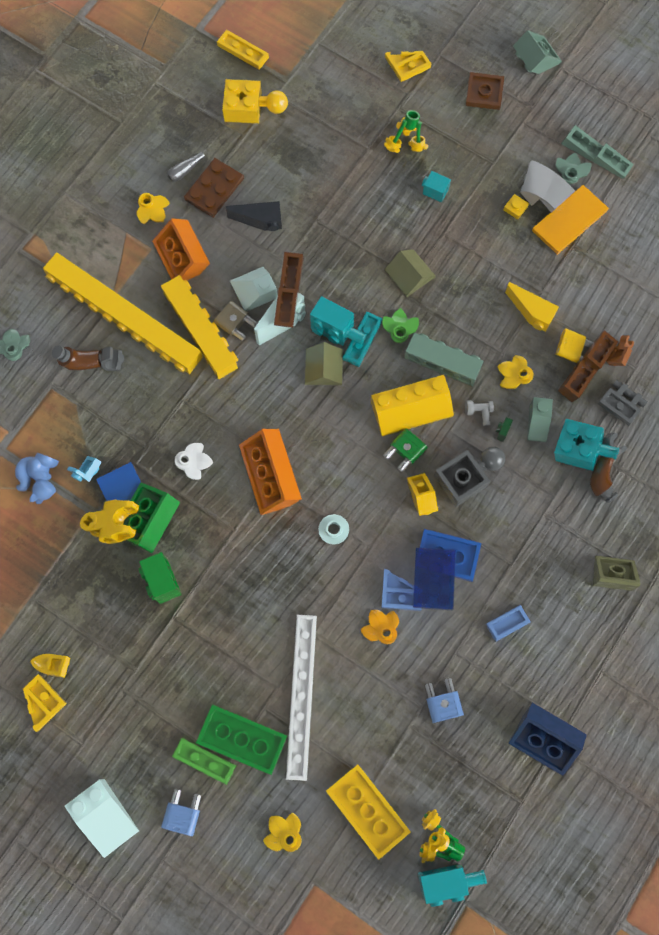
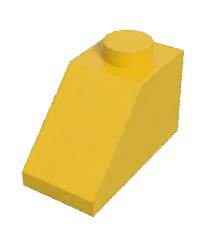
M426 474L407 477L412 499L419 516L429 515L432 512L438 511L435 491Z

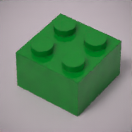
M162 552L139 561L141 565L138 568L142 579H145L146 583H148L146 590L153 601L156 600L159 604H162L182 595L169 561Z

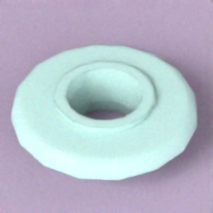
M336 514L324 517L318 528L322 540L329 544L343 542L349 533V525L346 519ZM336 524L340 530L337 534H331L328 531V527Z

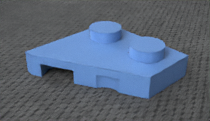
M384 569L381 608L421 611L423 590Z

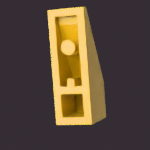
M509 282L505 291L507 296L529 324L537 330L546 332L559 306Z

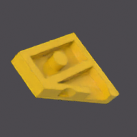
M405 51L398 55H391V52L385 53L387 62L401 82L431 68V62L423 51Z
M39 674L23 688L35 732H38L67 704Z

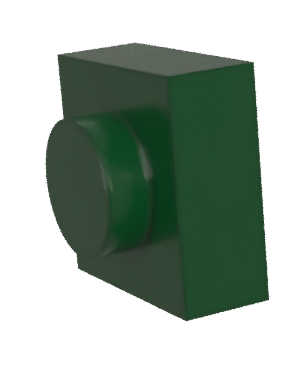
M506 417L503 423L499 422L496 432L499 433L497 440L504 442L513 422L512 419Z

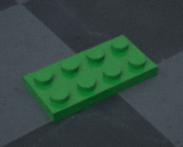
M212 704L196 744L272 775L287 735Z

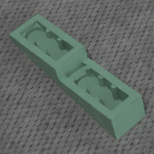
M576 125L569 131L561 143L622 179L626 177L634 165L607 143L602 146Z

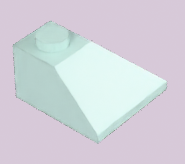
M264 267L230 280L245 311L275 300L278 296L277 288Z

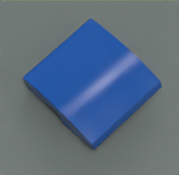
M131 462L96 479L106 501H130L141 483Z

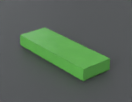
M181 738L172 756L226 785L237 766L184 738Z

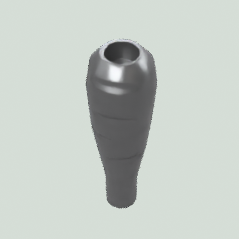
M200 152L170 168L167 173L168 178L172 182L182 179L198 162L205 158L204 153Z

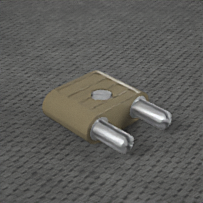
M230 301L214 320L217 326L229 335H235L241 341L246 337L238 330L246 321L252 327L257 325V322L249 316V313L233 301Z

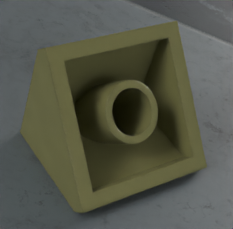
M414 249L400 251L385 268V272L406 297L436 277Z
M325 342L307 348L305 385H342L343 349Z
M595 556L593 586L633 591L640 586L641 583L634 560Z

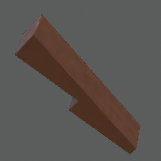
M284 252L274 326L293 328L304 261L303 254Z
M605 330L602 331L558 391L571 402L579 399L595 373L602 368L618 341Z

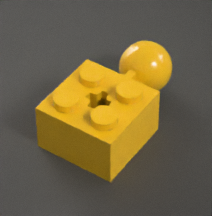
M225 80L222 109L225 122L259 123L260 107H267L274 114H280L287 108L288 99L281 91L275 90L270 92L268 96H262L260 81Z

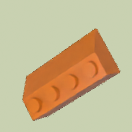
M261 429L239 444L261 515L290 507L302 499L279 429Z

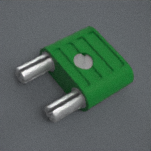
M405 428L390 444L391 447L383 456L389 459L397 452L405 459L398 466V469L403 472L428 447L410 430Z

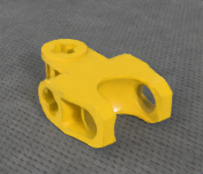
M127 500L106 501L102 511L86 513L81 518L80 526L83 530L89 531L94 537H99V541L102 543H120L135 536L136 530L130 526L123 525L129 515L138 512L139 505Z

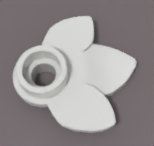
M201 443L188 445L185 451L179 452L174 459L177 468L184 470L187 477L195 480L201 479V470L213 464L212 459L207 454L202 453L204 445ZM181 458H186L188 462H182Z

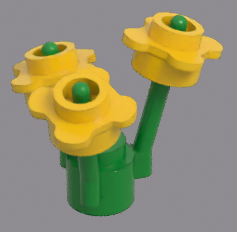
M409 110L401 122H397L396 127L399 130L396 136H389V138L385 139L384 146L389 151L399 153V148H401L402 144L399 139L401 133L403 132L404 136H409L412 131H416V136L412 137L411 141L408 142V145L412 147L411 150L420 152L428 148V144H425V138L420 136L422 122L419 121L420 114L414 110Z
M436 809L432 812L428 811L422 818L423 829L432 831L437 828L438 831L432 833L428 842L421 845L420 857H422V863H425V861L433 862L435 857H440L447 861L453 859L459 862L464 856L465 846L459 843V839L453 837L439 825L441 817L438 816Z

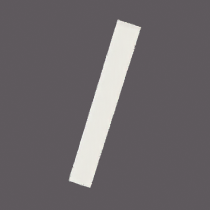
M297 615L286 780L307 781L317 616Z

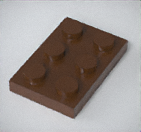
M214 158L186 193L184 199L214 218L243 181L244 175Z

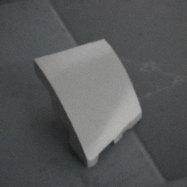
M533 160L528 163V171L524 177V184L520 193L531 206L540 199L549 211L553 212L575 192L562 177L548 167Z

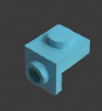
M87 456L79 470L70 466L67 470L72 473L71 477L80 482L82 480L90 482L91 478L98 472L101 461Z

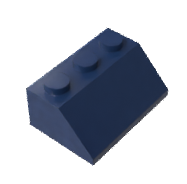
M532 702L522 716L508 744L563 776L583 750L587 734Z

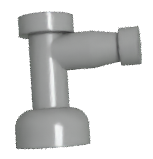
M466 400V415H473L474 411H482L483 426H490L489 412L494 410L493 401L474 404L473 401Z

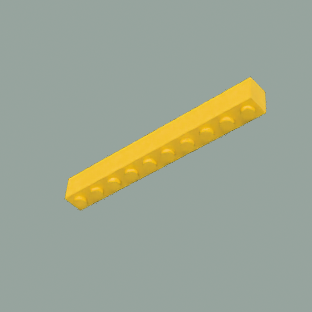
M56 252L43 267L46 273L45 277L51 283H58L64 292L74 294L76 300L81 303L83 301L87 303L93 312L97 313L98 311L103 314L102 317L106 321L116 323V326L122 332L127 331L135 341L145 343L147 349L151 352H158L164 361L174 363L175 368L183 373L185 371L190 374L202 360L203 356L198 348Z

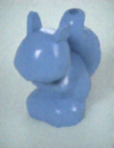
M36 453L35 457L21 459L15 468V476L20 482L16 486L17 490L21 492L26 491L30 487L32 478L36 482L32 487L30 502L36 501L37 504H41L43 500L52 497L56 489L48 481L51 479L49 469L56 467L59 461L40 453Z

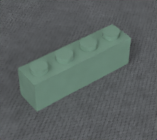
M415 332L405 352V359L472 387L484 362L476 355H468L459 348H451L442 341H434L425 334H417Z

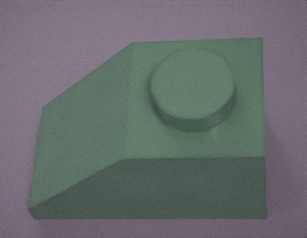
M533 397L529 409L527 440L547 441L552 417L553 399Z

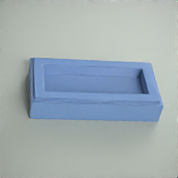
M519 605L485 625L495 642L529 624L530 620L522 606Z

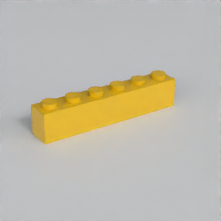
M179 275L161 285L163 294L218 379L238 369L236 363L238 361L237 356L233 351L230 352L227 347L229 345L224 337L220 338L217 325L209 321L208 318L210 316L207 310L200 307L199 304L201 302L196 294L192 295L190 291L191 286L186 279L183 281Z

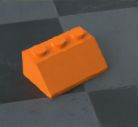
M171 218L152 241L171 279L180 275L183 281L185 279L189 280L200 275L210 264L188 220Z

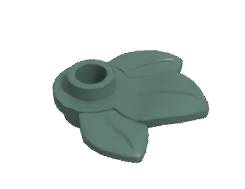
M573 153L566 160L557 158L556 169L562 174V178L568 184H574L579 178L589 174L591 163H581L578 155Z
M15 329L7 330L3 335V339L0 340V354H4L5 358L11 361L20 359L22 350L28 347L30 343V336H20Z

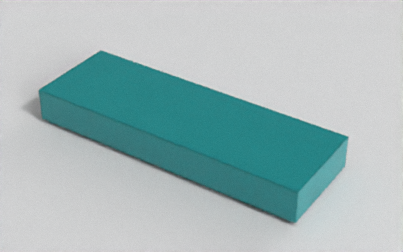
M366 311L357 330L367 334L362 345L351 340L343 356L344 361L360 367L382 324L383 318Z

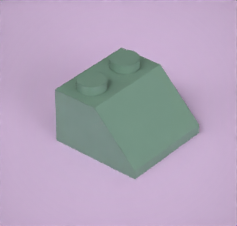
M527 30L513 45L516 50L515 54L524 61V67L530 73L540 74L562 62L546 38L540 34Z

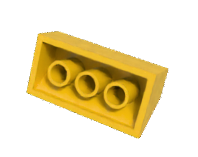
M444 375L371 395V405L382 437L403 431L405 428L411 429L454 416L451 395Z

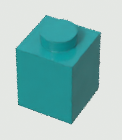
M431 171L428 177L425 176L422 182L423 195L442 203L449 190L451 179Z

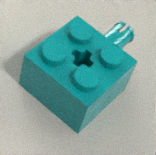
M322 296L310 313L312 331L316 335L327 337L334 344L343 346L347 338L362 345L367 334L354 329L353 312Z
M566 419L554 455L557 462L593 471L599 455L616 460L619 448L602 444L604 428Z
M459 864L418 872L423 900L426 904H430L431 907L443 905V900L450 899L452 902L465 900L464 896L469 895L468 887L487 884L484 870L465 874L463 867Z

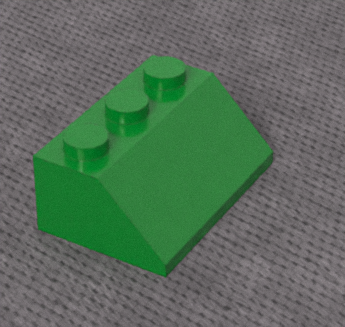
M141 482L130 500L139 505L138 512L129 515L124 520L123 525L130 526L136 530L135 536L126 541L153 553L180 502L170 494Z

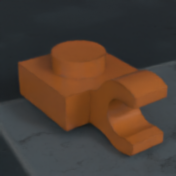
M629 335L621 336L618 346H615L606 360L610 366L626 365L632 352L631 348L634 345V341H628Z

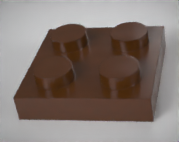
M470 72L466 106L500 110L504 76Z

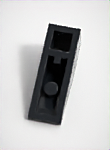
M279 201L226 206L229 219L264 231L282 229Z

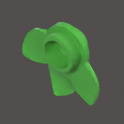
M399 308L392 318L384 316L382 325L390 333L393 341L403 343L410 334L417 331L419 318L408 319L404 311ZM400 332L403 336H397L396 333Z

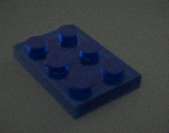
M415 549L413 608L453 611L456 550Z

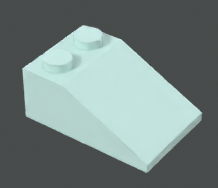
M298 293L293 327L298 321H302L306 314L304 296ZM277 297L254 328L256 342L259 345L290 329V327L274 326Z
M99 779L65 805L77 826L104 858L139 832L105 779Z

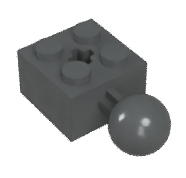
M488 447L482 452L481 460L476 462L467 450L435 471L434 477L454 506L457 507L488 486L490 480L484 471H497L501 469L505 464V454L498 447ZM464 477L465 481H460L458 478Z

